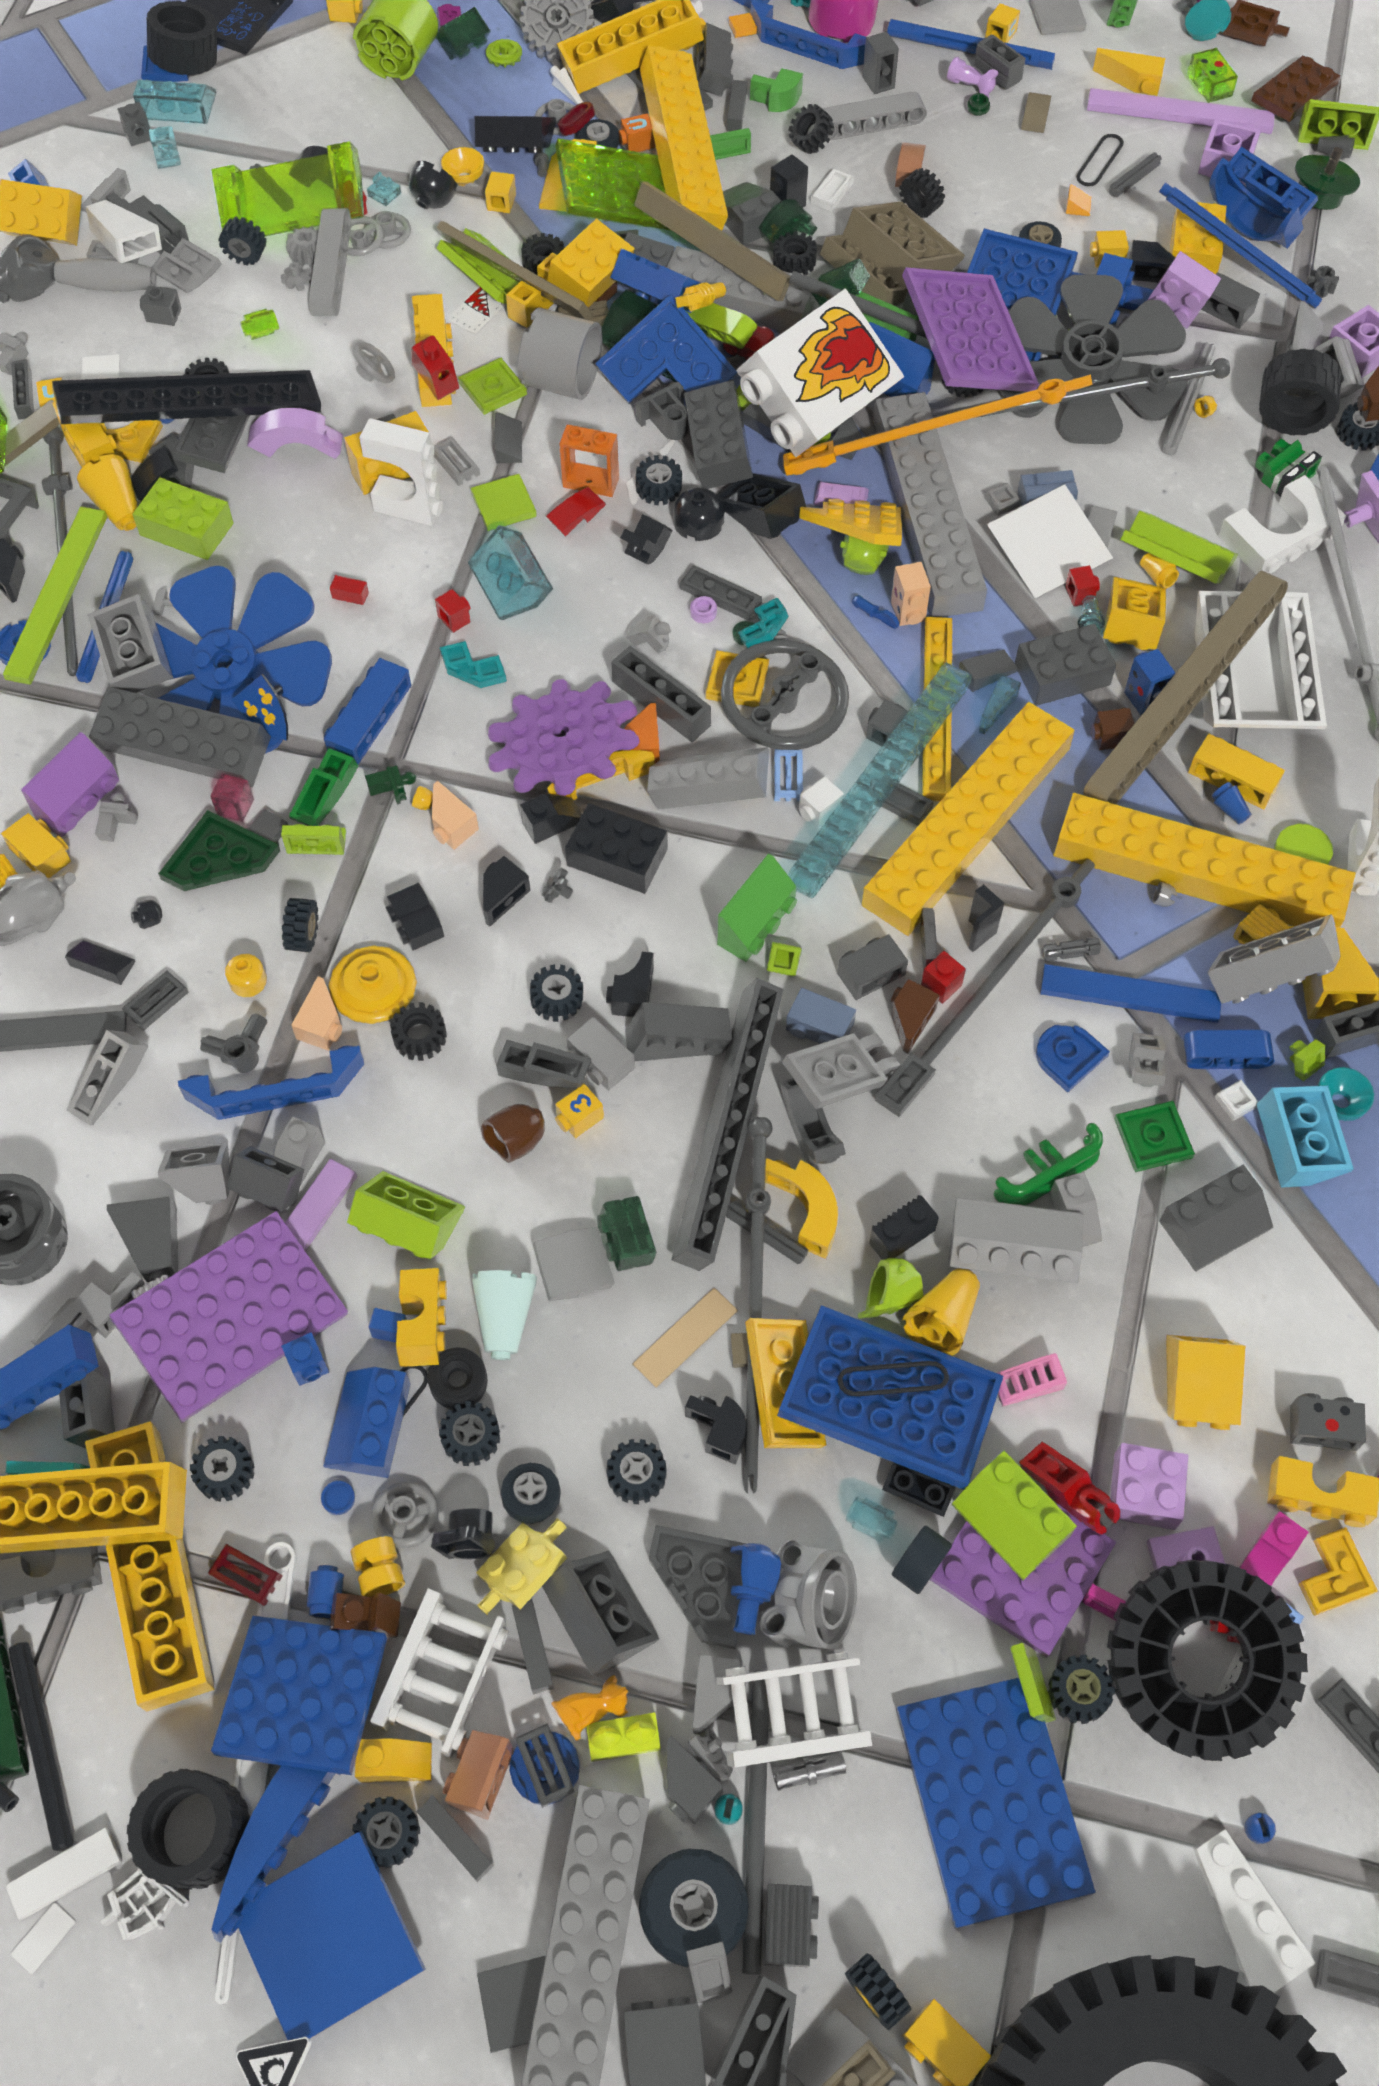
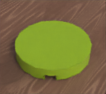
M1295 824L1286 827L1280 832L1274 844V850L1327 865L1333 856V845L1329 837L1319 828L1309 824Z

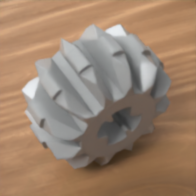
M303 226L302 229L294 228L293 233L287 234L286 250L292 262H297L302 267L304 265L311 267L314 264L319 229L315 230L313 226L309 228Z

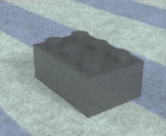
M1095 623L1021 643L1018 646L1015 664L1019 668L1018 673L1035 706L1110 686L1116 669V663Z

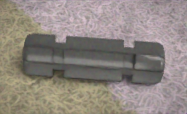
M1097 937L1086 938V941L1078 939L1059 942V945L1050 943L1044 945L1043 955L1046 961L1057 960V957L1061 959L1085 956L1084 953L1096 955L1100 953L1101 944Z

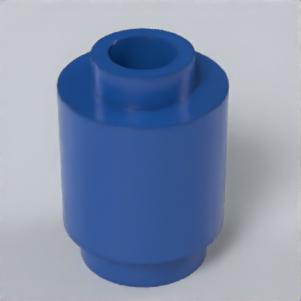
M320 1565L317 1567V1571L310 1572L306 1605L310 1608L309 1616L323 1619L331 1618L333 1595L343 1592L344 1574L338 1572V1567Z

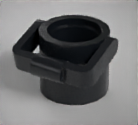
M475 1508L451 1511L449 1513V1530L434 1533L431 1548L448 1559L472 1560L490 1557L492 1550L495 1548V1542L492 1539V1512Z

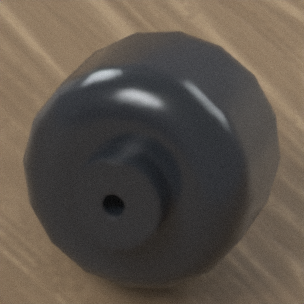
M140 901L134 905V912H131V920L133 923H138L141 929L155 926L161 922L162 911L156 901Z

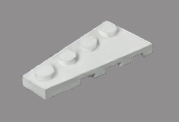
M1226 1829L1194 1850L1210 1894L1215 1899L1222 1918L1220 1919L1226 1934L1228 1933L1237 1955L1235 1958L1240 1971L1244 1973L1248 1986L1263 1985L1275 1993L1316 1963Z

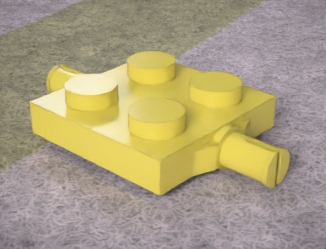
M556 1518L543 1533L534 1531L525 1523H521L476 1572L488 1584L491 1590L477 1604L483 1613L488 1615L500 1600L511 1602L520 1610L567 1559L562 1550L553 1543L567 1529L565 1524Z

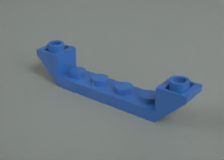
M757 0L751 1V15L757 26V36L761 42L839 69L864 65L865 36L855 33L848 44L774 20L772 5Z
M347 1045L337 1050L329 1051L333 1073L320 1072L302 1079L289 1078L271 1085L258 1084L246 1090L224 1091L220 1095H215L214 1086L208 1075H192L187 1079L179 1080L178 1087L185 1100L217 1120L339 1097L364 1066V1058L360 1046L353 1047Z

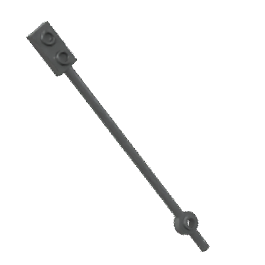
M1086 859L1071 878L1062 877L1054 882L1051 890L1052 901L920 1058L913 1053L906 1058L876 1094V1102L898 1117L903 1114L935 1075L936 1069L930 1066L934 1059L1061 907L1069 908L1078 903L1081 895L1080 884L1095 867L1091 860ZM1065 893L1069 895V897L1063 896L1061 894Z

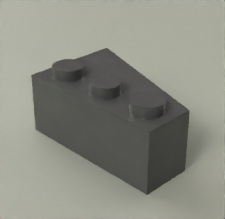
M765 1976L757 1977L708 2086H786V2069L789 2047L791 2045L796 1994Z

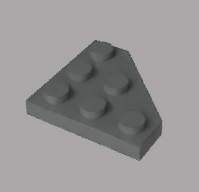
M656 1525L649 1562L702 1643L736 1649L738 1632L733 1631L736 1622L739 1600L731 1595V1587L743 1586L741 1576L742 1556L732 1553L730 1550L733 1546L746 1543Z

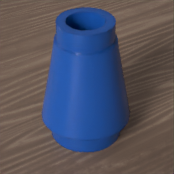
M1227 782L1212 794L1215 800L1214 804L1236 821L1238 825L1251 817L1252 813L1249 811L1237 785L1233 786L1230 782Z

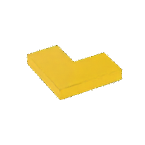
M1347 1527L1318 1537L1313 1541L1328 1571L1299 1583V1587L1313 1616L1370 1596L1378 1591Z

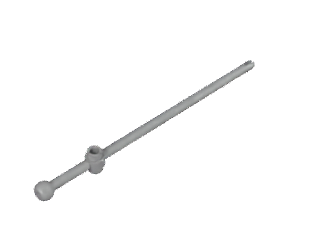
M1321 465L1317 469V474L1363 665H1358L1355 670V679L1369 687L1378 725L1374 731V737L1379 743V664L1374 663L1328 468Z

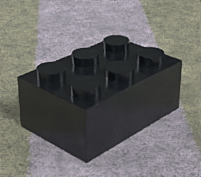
M588 803L565 846L567 866L646 894L668 850L667 830Z

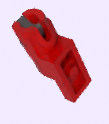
M1043 1441L1019 1462L1021 1468L1029 1476L1045 1486L1049 1497L1095 1532L1102 1535L1107 1532V1529L1113 1523L1116 1524L1119 1520V1506L1105 1492L1092 1484L1088 1472Z

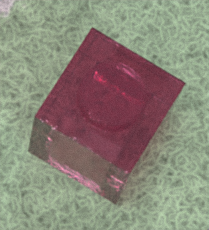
M223 773L210 795L217 815L240 822L244 821L254 801L248 780Z

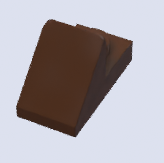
M379 1592L371 1597L336 1593L333 1595L330 1621L331 1630L358 1629L385 1633L386 1637L397 1638L401 1602Z

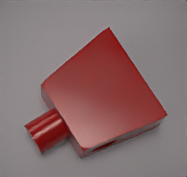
M434 335L413 345L411 348L412 365L437 400L459 389L453 362ZM440 373L442 374V379H438Z

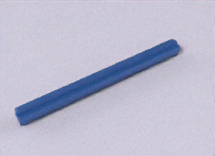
M120 551L118 553L99 609L119 602L134 560L130 552ZM92 629L76 672L79 682H91L100 657Z

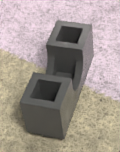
M97 1546L55 1549V1564L52 1570L42 1577H32L30 1563L21 1555L0 1560V1611L6 1614L16 1613L24 1610V1605L38 1602V1604L52 1603L57 1601L60 1595L71 1592L74 1595L85 1594L92 1591L93 1586L103 1584Z

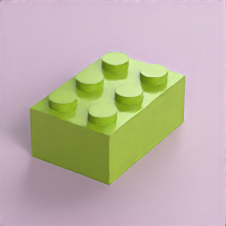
M160 477L132 514L140 536L205 560L210 558L234 524L227 501Z

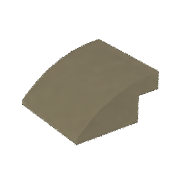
M902 201L853 208L843 234L826 237L820 255L862 292L894 306L904 303L908 292L902 276L906 267L951 271L965 256V254Z

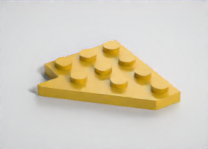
M829 499L828 502H823V508L800 507V519L872 544L901 546V507H896L895 503L883 502L878 506L870 505V502L862 500L850 504L844 503V500Z

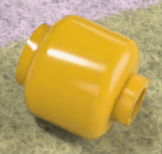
M239 954L234 956L225 967V976L231 990L238 996L253 997L259 994L267 983L264 967L261 960L255 955Z

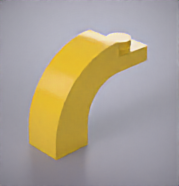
M766 1158L765 1183L793 1194L802 1202L806 1209L807 1219L799 1233L798 1243L805 1246L808 1252L826 1259L834 1242L838 1221L837 1201L830 1184L818 1170L802 1160L799 1161L796 1170H794L784 1161H773Z

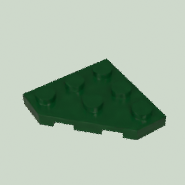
M207 810L158 874L162 881L183 891H188L265 872L280 852L279 844Z

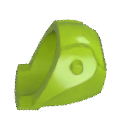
M845 534L844 541H841L840 547L843 548L844 566L853 573L873 575L884 557H886L889 545L872 544Z
M888 1258L880 1260L871 1279L866 1309L858 1313V1318H871L882 1314L889 1315L910 1308L923 1297L921 1274L917 1272L910 1262L904 1259Z

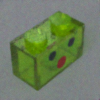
M1217 48L1194 53L1191 56L1187 69L1188 77L1193 81L1200 94L1204 96L1208 103L1233 96L1238 76Z

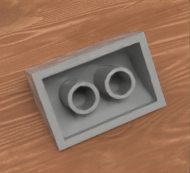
M1300 301L1288 336L1285 353L1290 350H1312L1326 342V337L1322 336L1324 325L1305 301ZM1305 388L1284 391L1286 394L1302 397L1309 396L1311 392L1310 389Z

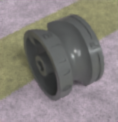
M12 1173L0 1174V1284L13 1286L32 1283L44 1277L59 1263L67 1246V1225L63 1216L40 1184L23 1175Z

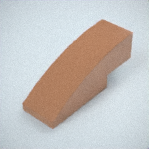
M902 143L895 187H900L901 182L914 170L922 168L926 145Z

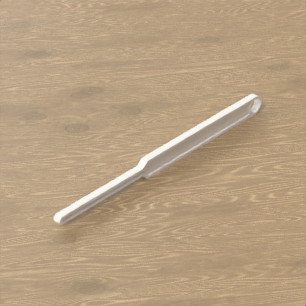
M275 1543L265 1553L264 1565L280 1573L283 1577L280 1582L276 1581L273 1587L276 1589L273 1594H268L266 1598L268 1600L267 1604L263 1606L258 1603L257 1616L289 1620L297 1556L293 1548L287 1543ZM278 1549H287L291 1553L289 1564L281 1569L272 1567L270 1564L272 1554ZM262 1572L261 1580L266 1582L269 1576ZM237 1759L234 1787L238 1789L241 1797L246 1801L248 1814L251 1816L268 1786L271 1764ZM239 1928L232 1936L226 1935L222 1942L215 1995L216 2002L221 2005L228 2004L232 1997L240 1935Z

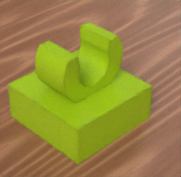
M1317 1039L1308 1045L1297 1040L1289 1046V1049L1295 1052L1289 1057L1294 1063L1295 1076L1302 1081L1308 1079L1325 1065V1044Z

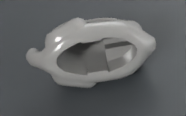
M38 870L7 877L5 885L0 889V946L11 945L36 931L46 932L63 911L64 903L61 896L76 881L75 874L67 872L58 877L47 878L44 873Z

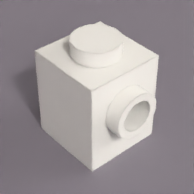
M824 776L813 786L808 785L803 789L800 794L799 812L804 820L807 822L811 821L819 828L843 810L844 793Z

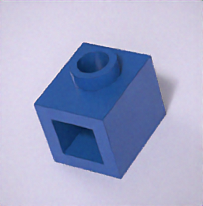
M312 1332L281 1346L299 1386L316 1381L321 1376L329 1373Z

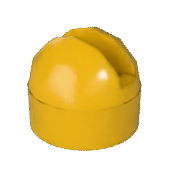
M1210 395L1198 398L1194 404L1196 414L1201 418L1211 416L1217 410L1215 398Z
M419 786L414 795L412 807L419 810H428L432 807L433 792L428 788Z

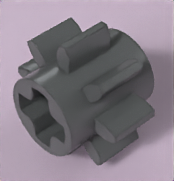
M1320 266L1317 271L1311 270L1306 285L1316 291L1315 294L1319 297L1324 298L1328 293L1334 294L1339 276H1335L1333 268Z

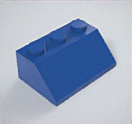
M869 322L905 376L885 391L884 394L893 397L925 392L927 395L931 390L935 361L932 350L875 323Z
M378 1367L347 1372L323 1465L324 1468L389 1478L411 1386L406 1372Z

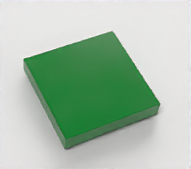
M1174 1101L1115 1115V1123L1135 1173L1193 1159L1195 1152Z

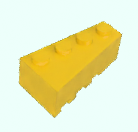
M442 294L412 296L416 344L434 335L448 356L454 357L452 341L448 342V339H452L451 323H446ZM418 373L422 407L452 405L451 394L437 400ZM441 373L439 374L438 379H442Z

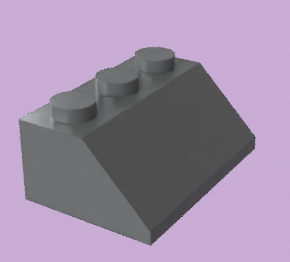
M1244 1164L1167 1206L1159 1220L1195 1272L1273 1228L1263 1190Z
M610 1551L565 1563L542 1585L591 1676L616 1667L660 1639Z

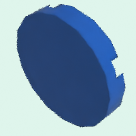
M551 1732L574 1788L579 1779L580 1762L576 1748L567 1737ZM543 1734L538 1736L558 1790H560L565 1785L546 1737ZM529 1740L525 1742L544 1794L547 1796L552 1792L533 1743ZM517 1745L511 1757L509 1768L513 1786L523 1798L533 1804L541 1805ZM563 1797V1798H562L561 1800H559V1801H556V1802L554 1801V1802H552V1803H550V1804L560 1802V1801H562L565 1797Z

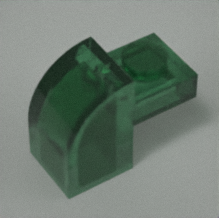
M787 199L775 205L768 212L759 229L772 243H775V240H778L780 235L785 237L786 232L793 235V231H799L813 236L818 227L811 221L813 217L795 199Z

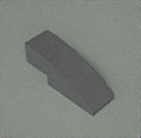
M506 1040L496 1067L498 1075L501 1077L536 1085L571 1088L582 1086L591 1064V1058L536 1042L531 1047Z

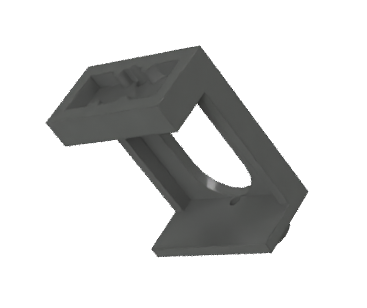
M0 476V496L9 499L0 511V540L4 538L11 545L12 543L7 534L9 528L26 506L38 509L39 505L30 487L8 481Z

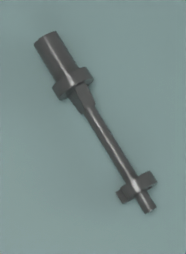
M543 148L542 153H538L535 156V164L538 166L540 177L547 176V165L549 164V157L543 152Z

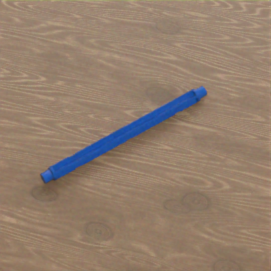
M1166 182L1164 183L1159 193L1164 195L1168 202L1301 301L1309 303L1315 309L1317 308L1322 298L1315 294L1316 291L1175 186L1173 188Z

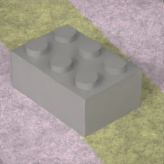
M139 594L88 614L111 687L137 693L173 678L152 610Z

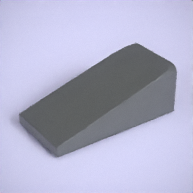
M1001 650L961 661L958 674L969 689L974 692L1018 672L1019 668L1006 651Z

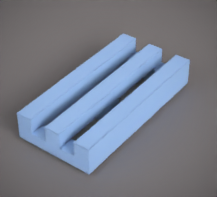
M775 749L774 801H780V798H786V801H791V798H797V801H800V794L803 791L802 750ZM780 756H785L786 790H780ZM791 756H795L797 761V790H791Z

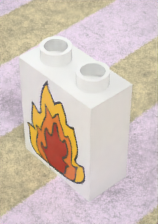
M846 288L756 351L736 370L741 377L740 386L745 397L751 403L761 406L772 422L770 428L774 439L781 447L790 449L795 457L806 451L905 377Z

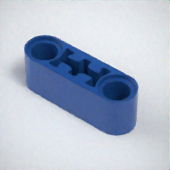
M1194 1030L1183 1036L1186 1064L1192 1069H1262L1273 1065L1275 1062L1271 1034L1266 1030Z

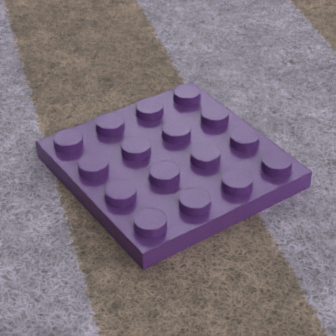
M1056 1503L1077 1527L1072 1535L1022 1581L966 1521L952 1543L950 1551L932 1575L930 1581L1048 1658L1115 1546L1116 1541L1105 1534L1101 1535Z

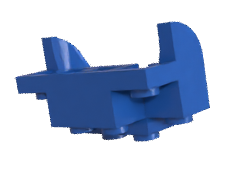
M1242 146L1230 161L1224 158L1219 161L1209 181L1213 200L1219 205L1227 206L1226 219L1237 231L1253 240L1276 241L1286 249L1303 231L1302 220L1318 201L1317 195Z

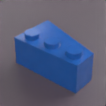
M622 248L610 277L637 289L635 294L649 300L651 295V301L658 305L670 294L676 298L684 294L685 288L700 284L698 281ZM682 307L685 311L692 313L687 307Z

